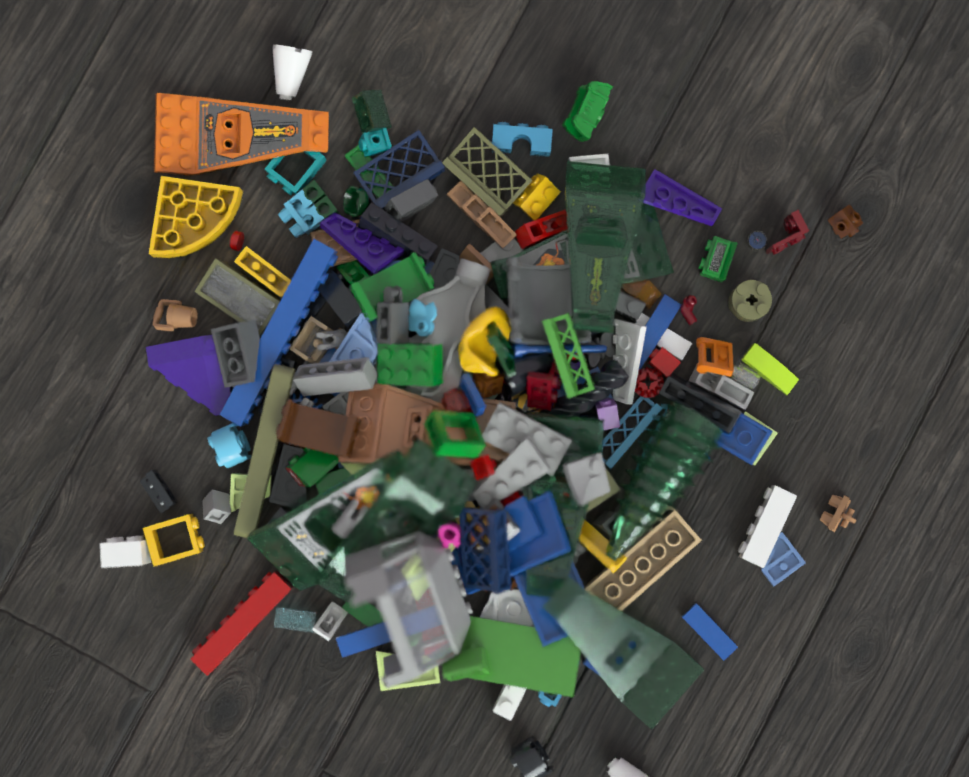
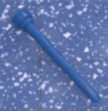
M514 342L512 344L514 358L523 357L527 353H553L550 345H523ZM564 345L565 349L572 352L575 346ZM580 345L583 353H604L607 351L605 345Z

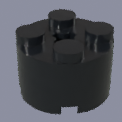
M534 736L527 738L511 749L512 755L509 759L515 768L518 766L521 771V777H545L554 771L553 765L549 766L547 763L550 758L538 740L533 741Z

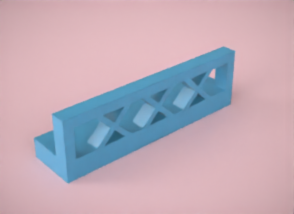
M640 396L619 420L620 426L623 423V429L613 428L592 454L598 453L603 446H611L609 458L605 460L602 457L604 465L611 469L662 410V407L652 402L649 398ZM644 400L651 408L647 413L639 414L638 405ZM636 408V414H631ZM636 416L637 425L634 428L626 429L625 420L628 417ZM632 430V431L626 436V431ZM617 431H623L624 440L621 443L613 444L612 435Z

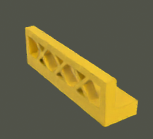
M569 505L562 513L576 511ZM581 517L575 539L614 573L627 560L626 556ZM574 518L561 520L563 524L574 525Z

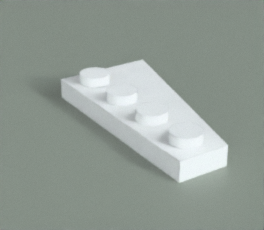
M613 318V326H616V335H613V344H616V355H613V360L617 359L629 375L627 382L622 387L613 389V398L624 404H632L646 326Z

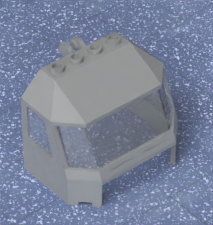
M419 531L345 556V580L347 588H352L354 597L350 598L352 606L377 599L397 651L396 654L383 658L384 676L380 677L382 683L384 682L386 688L413 680L452 657L459 655L471 623L469 614L473 612L470 603H465L464 600L466 592L462 584V578L459 575L458 566L451 563L454 560L451 549L444 548L442 541Z

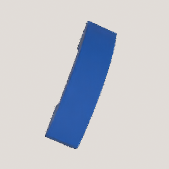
M667 295L663 296L645 325L646 333L639 369L644 365L681 306L680 303Z

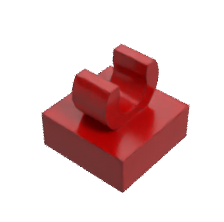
M489 454L470 461L476 481L495 474L493 468H497L495 459L490 460Z

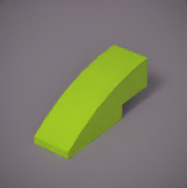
M756 343L750 346L741 361L754 369L758 375L785 395L790 393L799 380L784 365Z

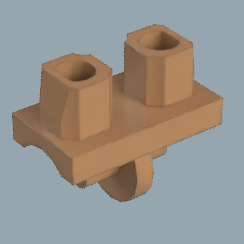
M832 495L828 504L837 509L835 514L832 515L824 511L820 518V521L828 526L829 530L835 532L842 518L843 521L840 526L844 528L847 527L849 522L855 524L856 519L852 518L855 510L849 508L847 514H845L851 502L850 498Z

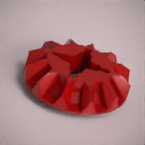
M646 367L645 369H639L635 392L644 398L657 396L664 385L662 374L655 368ZM647 376H649L650 381H654L650 384L649 389L646 383H643L646 381Z

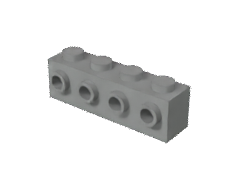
M366 357L299 365L293 381L302 396L372 389L378 374L369 358Z

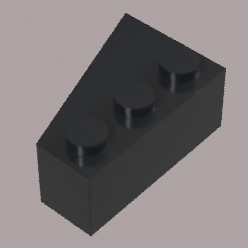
M330 268L327 271L329 274L324 284H320L318 290L350 330L360 313L363 312L350 290V285L346 287L343 284L346 280L339 271L335 273Z

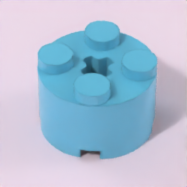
M235 423L213 431L211 436L208 437L210 446L217 453L215 457L220 467L224 465L226 468H230L251 459V455L247 453L251 451L248 440L243 430H237L236 427L239 425Z

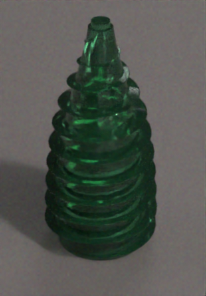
M671 401L670 404H661L665 411L663 416H652L657 424L656 428H645L646 433L650 437L649 441H638L639 446L643 450L642 455H631L636 463L635 469H625L630 477L629 484L620 483V486L625 491L624 499H616L620 505L618 515H614L617 520L614 529L611 531L612 535L606 548L607 553L605 554L614 561L617 558L620 559L636 540L640 541L639 537L647 530L653 531L652 525L657 520L667 522L663 513L668 509L678 511L673 502L677 498L688 499L683 490L687 486L697 487L692 479L696 474L706 475L701 468L703 463H715L709 455L713 449L723 450L718 444L723 431L705 417L674 401Z

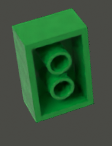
M411 342L401 344L378 343V384L429 387L443 384V344Z

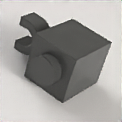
M619 504L615 512L605 510L592 524L606 539L615 540L627 528L623 520H628L632 515L629 512L622 515L625 505Z

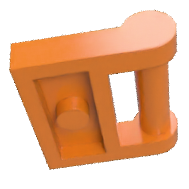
M705 337L698 338L696 340L699 358L697 371L702 374L711 372L731 377L734 371L732 343ZM706 348L711 349V362H707Z

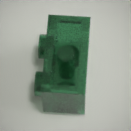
M363 90L352 97L362 134L382 130L383 128L388 130L392 127L381 90Z

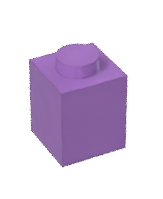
M614 398L597 401L595 409L600 430L620 427L617 404Z

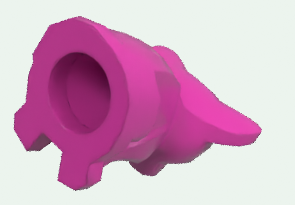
M448 523L441 526L438 531L439 537L443 542L442 546L449 548V544H454L455 547H458L461 538L460 524Z

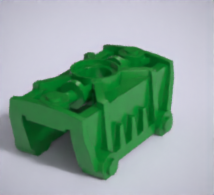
M592 81L587 85L578 87L577 98L568 118L564 119L562 124L574 139L584 142L591 138L592 130L597 127L604 114V107L608 102L610 90L613 88L612 85Z

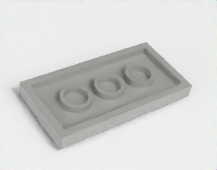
M499 402L482 434L484 440L510 454L528 435L551 467L547 474L553 476L572 439Z

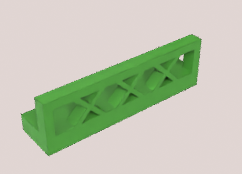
M570 313L542 321L567 397L570 398L595 390ZM566 319L568 328L565 333L558 329L557 321ZM566 338L574 342L575 346L572 352L564 347ZM573 357L581 362L578 371L571 368L570 362ZM579 376L587 380L588 388L578 389L576 382Z

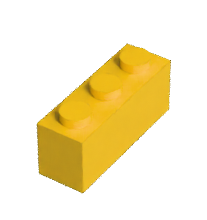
M247 246L234 261L279 297H283L291 280Z

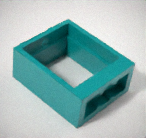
M304 151L306 155L314 160V163L295 186L274 171L284 156L273 158L265 168V171L268 173L266 177L275 184L277 182L283 185L282 189L290 196L292 194L296 195L308 185L327 161L320 152Z

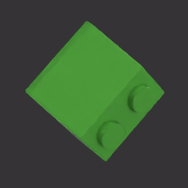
M479 644L467 646V650L460 651L459 655L443 662V678L449 681L490 672L485 648L479 647Z

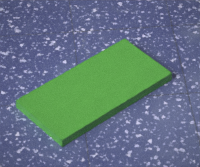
M470 616L471 623L461 651L467 650V646L474 644L484 647L490 672L468 678L573 697L583 636L572 634L543 647L535 627Z

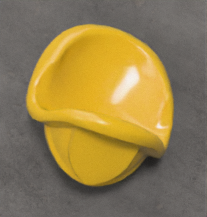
M491 307L485 310L465 330L458 348L459 361L464 371L486 373L490 376L498 375V370L495 367L498 355L493 345L491 346L488 342L487 334H489L488 325L495 322L507 341H509L511 332L509 316L502 308Z

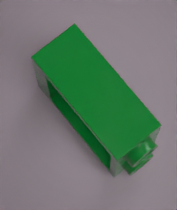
M432 410L424 421L435 456L477 458L486 446L474 413ZM445 427L463 428L467 440L450 439Z

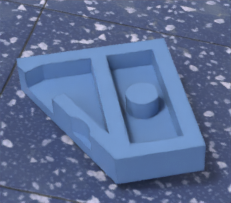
M781 532L765 567L761 571L774 587L806 562L783 532Z

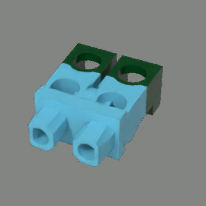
M313 180L289 201L284 203L285 208L278 215L284 223H287L292 218L297 221L295 225L289 228L291 233L297 238L304 233L310 234V232L320 226L321 221L333 213L338 214L339 211L318 183Z

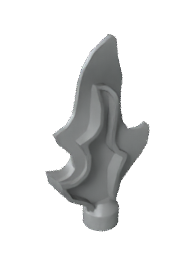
M461 258L456 275L452 281L441 288L421 294L416 298L425 306L434 302L437 315L433 320L434 331L432 334L426 337L417 334L408 339V342L443 344V384L433 387L410 386V393L445 405H449L453 401L463 371L458 355L459 344L467 327L486 310L485 284L491 271L490 268Z

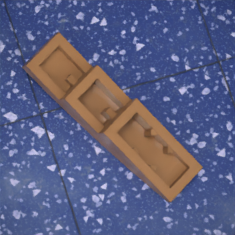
M462 181L447 193V196L502 249L517 235L490 206L488 207Z

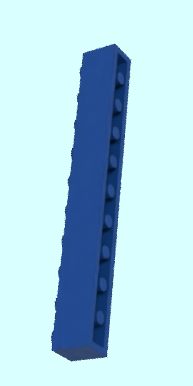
M313 239L260 338L255 382L236 385L220 416L239 426H245V424L250 423L254 416L252 413L254 407L260 405L263 399L261 394L264 389H268L274 365H281L280 359L282 355H286L291 347L289 342L292 336L296 337L300 330L298 325L302 319L307 317L310 311L308 306L311 301L314 302L318 297L319 291L317 290L320 284H324L329 275L327 271L330 266L333 267L338 259L336 255L338 251Z

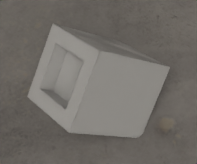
M212 489L203 499L204 520L222 524L231 514L229 494Z

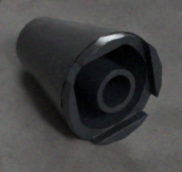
M547 353L529 354L514 358L516 375L508 377L500 360L497 361V368L499 373L505 376L504 387L510 397H513L527 389V376L529 372L548 374L554 360Z

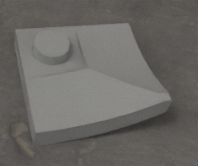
M594 453L563 464L567 481L578 505H584L610 492L601 453Z

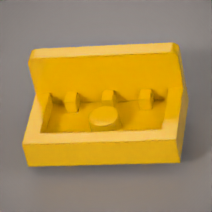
M540 174L531 178L533 181L513 203L515 206L520 207L533 221L540 217L560 193L546 176Z

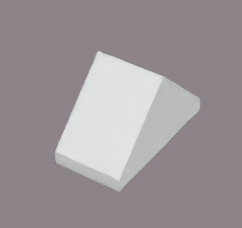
M332 601L312 630L329 641L348 612Z

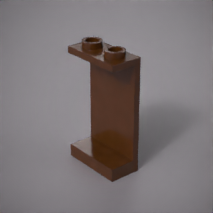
M288 399L287 404H284L282 408L283 417L281 424L279 423L276 428L277 439L281 442L350 459L361 422L358 416L351 414L345 416L296 404Z

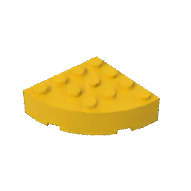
M161 176L149 254L158 258L185 256L199 251L214 242L233 221L243 195L241 188Z

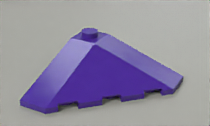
M212 335L146 347L148 366L154 371L158 370L174 386L181 387L187 392L189 397L209 408V412L213 415H220L232 393V386L226 388L224 386Z

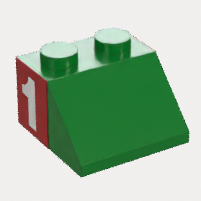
M304 447V452L299 456H293L288 461L289 465L285 469L299 486L311 487L339 463V458L333 454Z

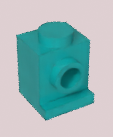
M386 128L363 133L359 138V148L363 151L365 157L382 154L392 146Z

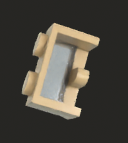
M311 316L305 322L298 337L294 339L290 350L312 364L319 363L327 349H317V345L323 344L322 338L316 337V333L334 330Z

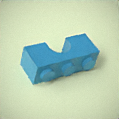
M498 122V125L494 124L492 143L503 153H511L513 142L517 139H525L531 145V155L550 156L552 129H548V126L537 125V128L529 127L528 124H517V126H509L507 122Z

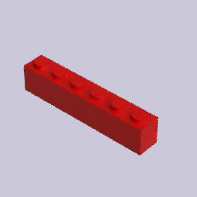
M275 571L273 574L269 572L262 579L264 583L259 588L255 586L248 593L250 598L246 602L242 600L234 608L236 612L231 617L227 615L220 622L222 627L218 631L214 629L206 637L208 641L203 646L199 644L192 651L194 656L190 660L207 676L211 674L294 588L278 571Z

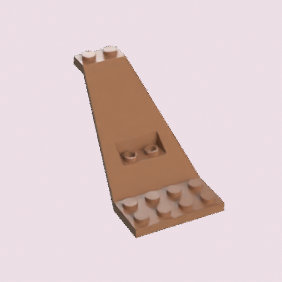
M374 384L372 389L350 391L345 416H349V414L356 415L361 419L350 459L339 456V462L376 465H471L470 461L476 458L435 456L424 426V421L432 410L468 412L387 384ZM445 427L450 439L467 440L463 428Z

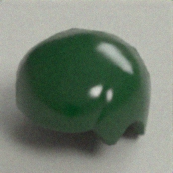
M350 186L346 190L343 199L344 212L353 217H361L369 207V195L363 188Z

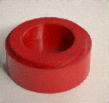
M233 232L230 239L231 250H241L244 242L243 232Z

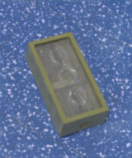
M222 259L214 260L194 291L238 322L255 319L259 336H262L281 301L279 297Z

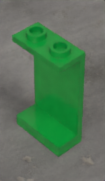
M414 252L410 257L350 286V290L368 323L377 319V302H384L385 287L391 286L393 288L394 286H400L402 289V302H410L434 288V280L430 273L427 274L423 268L425 263L420 255L417 256Z

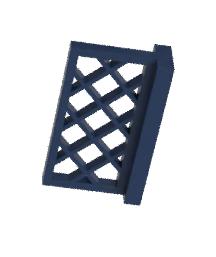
M418 130L353 173L364 190H366L372 202L383 209L391 198L427 179L431 181L445 172V167ZM416 137H419L422 142L421 150L410 148L411 141ZM396 150H406L404 161L394 159ZM409 151L420 153L418 163L407 161ZM422 154L431 155L434 162L430 165L421 164ZM381 160L390 161L388 171L377 169L378 162ZM392 162L404 164L402 174L391 172ZM406 164L416 166V174L413 176L404 175ZM366 170L374 172L372 182L364 181L360 174ZM376 172L387 174L385 185L374 183ZM390 175L401 177L398 186H388ZM373 186L384 188L383 195L378 199H375L372 194Z
M459 508L464 587L489 590L494 594H501L510 590L506 509ZM466 513H470L475 519L471 524L467 521ZM483 515H488L487 526L481 519ZM477 523L483 529L480 535L473 528ZM469 532L476 539L473 544L468 540ZM485 534L489 537V546L482 539ZM478 543L485 550L481 555L474 548ZM470 552L477 559L474 564L469 560ZM486 554L490 556V566L483 559ZM479 563L486 570L483 574L476 568ZM471 572L478 578L476 583L471 582ZM488 574L491 576L492 585L485 579Z

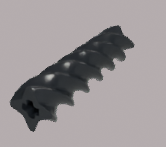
M617 359L610 360L602 366L600 372L590 374L595 390L570 398L561 396L557 398L556 403H553L551 410L542 409L534 420L560 432L564 425L577 420L580 413L589 411L597 401L606 399L613 389L622 387L627 382L629 375ZM586 379L584 384H577L579 390L589 387Z

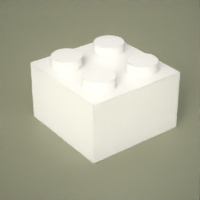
M144 536L127 537V540H124V537L107 538V542L100 543L101 568L137 566L151 563L150 552Z

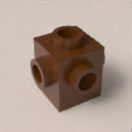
M850 204L828 219L834 233L839 235L841 239L846 235L849 238L860 231L858 227L863 224L861 216L858 212L854 211Z
M499 372L496 376H490L486 373H473L472 380L482 399L501 393L505 376Z

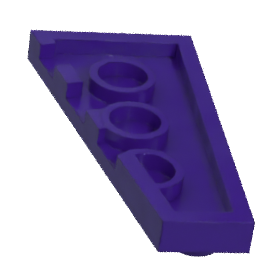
M655 169L636 199L645 204L709 226L715 223L722 208Z
M333 213L320 222L321 229L373 274H376L403 255V248L399 246L394 247L389 244L388 240L373 236L371 231L358 228L356 223L337 213Z

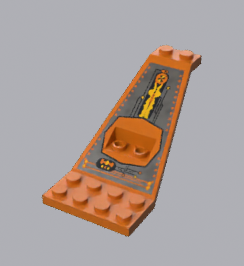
M157 93L155 106L154 172L198 175L304 151L326 153L328 152L329 112ZM229 122L231 124V128H227L225 123ZM226 141L230 142V148L225 146Z

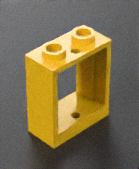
M188 514L143 528L153 566L204 552V540L197 531L199 528L197 517H193V514ZM186 521L193 550L164 558L156 529Z

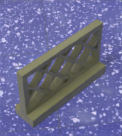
M476 127L468 133L451 155L442 162L499 216L507 212L508 208L533 181ZM474 134L480 137L481 147H471L470 139ZM492 148L495 151V160L485 161L484 149ZM472 149H481L482 161H471ZM460 150H468V162H461L455 157ZM496 162V174L486 175L485 163ZM499 162H507L510 166V173L499 174ZM482 163L483 175H475L472 172V164ZM513 175H521L526 182L521 187H514ZM496 176L497 188H489L486 185V177ZM500 176H510L511 187L500 188ZM500 190H511V199L507 204L501 199Z

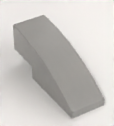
M697 365L689 379L690 383L746 410L754 394L753 391L724 375L711 372L699 373Z

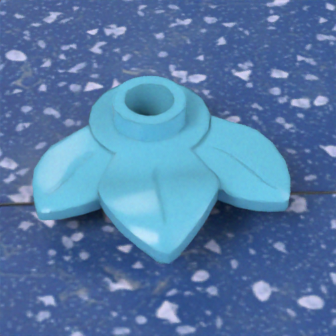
M414 299L409 306V331H416L419 336L426 337L434 331L433 320L437 315V309L434 302L425 306L420 300Z

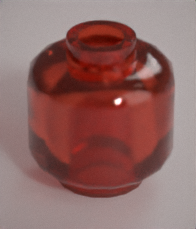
M454 388L443 393L444 397L441 399V404L445 411L467 413L466 410L470 408V402L463 390Z

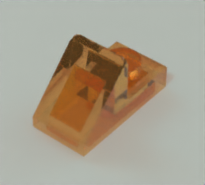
M641 276L624 278L619 284L631 296L645 302V307L648 309L654 305L662 294L650 280L646 281Z

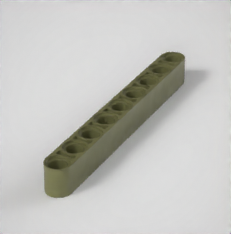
M275 364L273 367L234 530V535L255 539L279 441L276 435V428L279 423L281 424L283 417L282 408L289 399L295 373L294 368Z

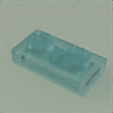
M276 607L274 627L313 633L312 629L315 626L317 612Z

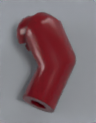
M693 295L686 296L680 308L689 326L698 321L692 312L694 305L697 303V299Z

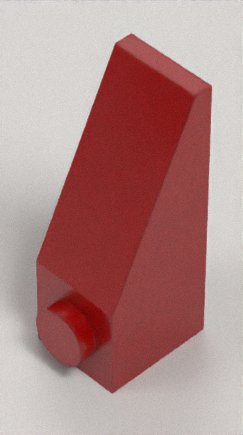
M570 208L526 223L514 231L517 234L516 238L521 249L534 246L570 230Z

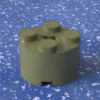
M757 280L742 282L733 289L728 299L730 311L739 320L745 322L755 321L767 314L772 304V296L768 286ZM749 297L754 301L751 305L750 302H746V299Z

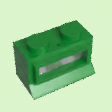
M714 236L711 240L708 239L704 249L707 251L706 257L701 259L698 267L701 270L700 275L722 283L726 279L738 242L728 241Z

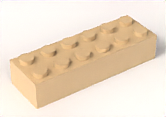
M672 509L622 553L626 556L627 560L614 573L606 567L586 584L584 588L612 620L702 540L677 511Z

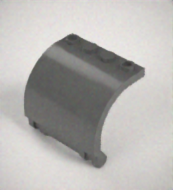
M517 257L507 258V265L509 266L507 274L509 283V323L511 326L510 340L523 345H550L542 321L570 313L579 343L591 342L590 309L577 307V298L580 297L576 296L574 263L541 266L521 263ZM566 319L557 321L558 329L565 333L568 328ZM566 338L564 345L574 344L573 340Z

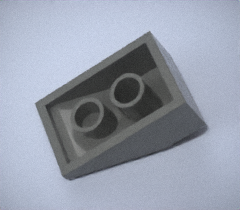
M256 320L211 329L225 388L255 382L260 342Z

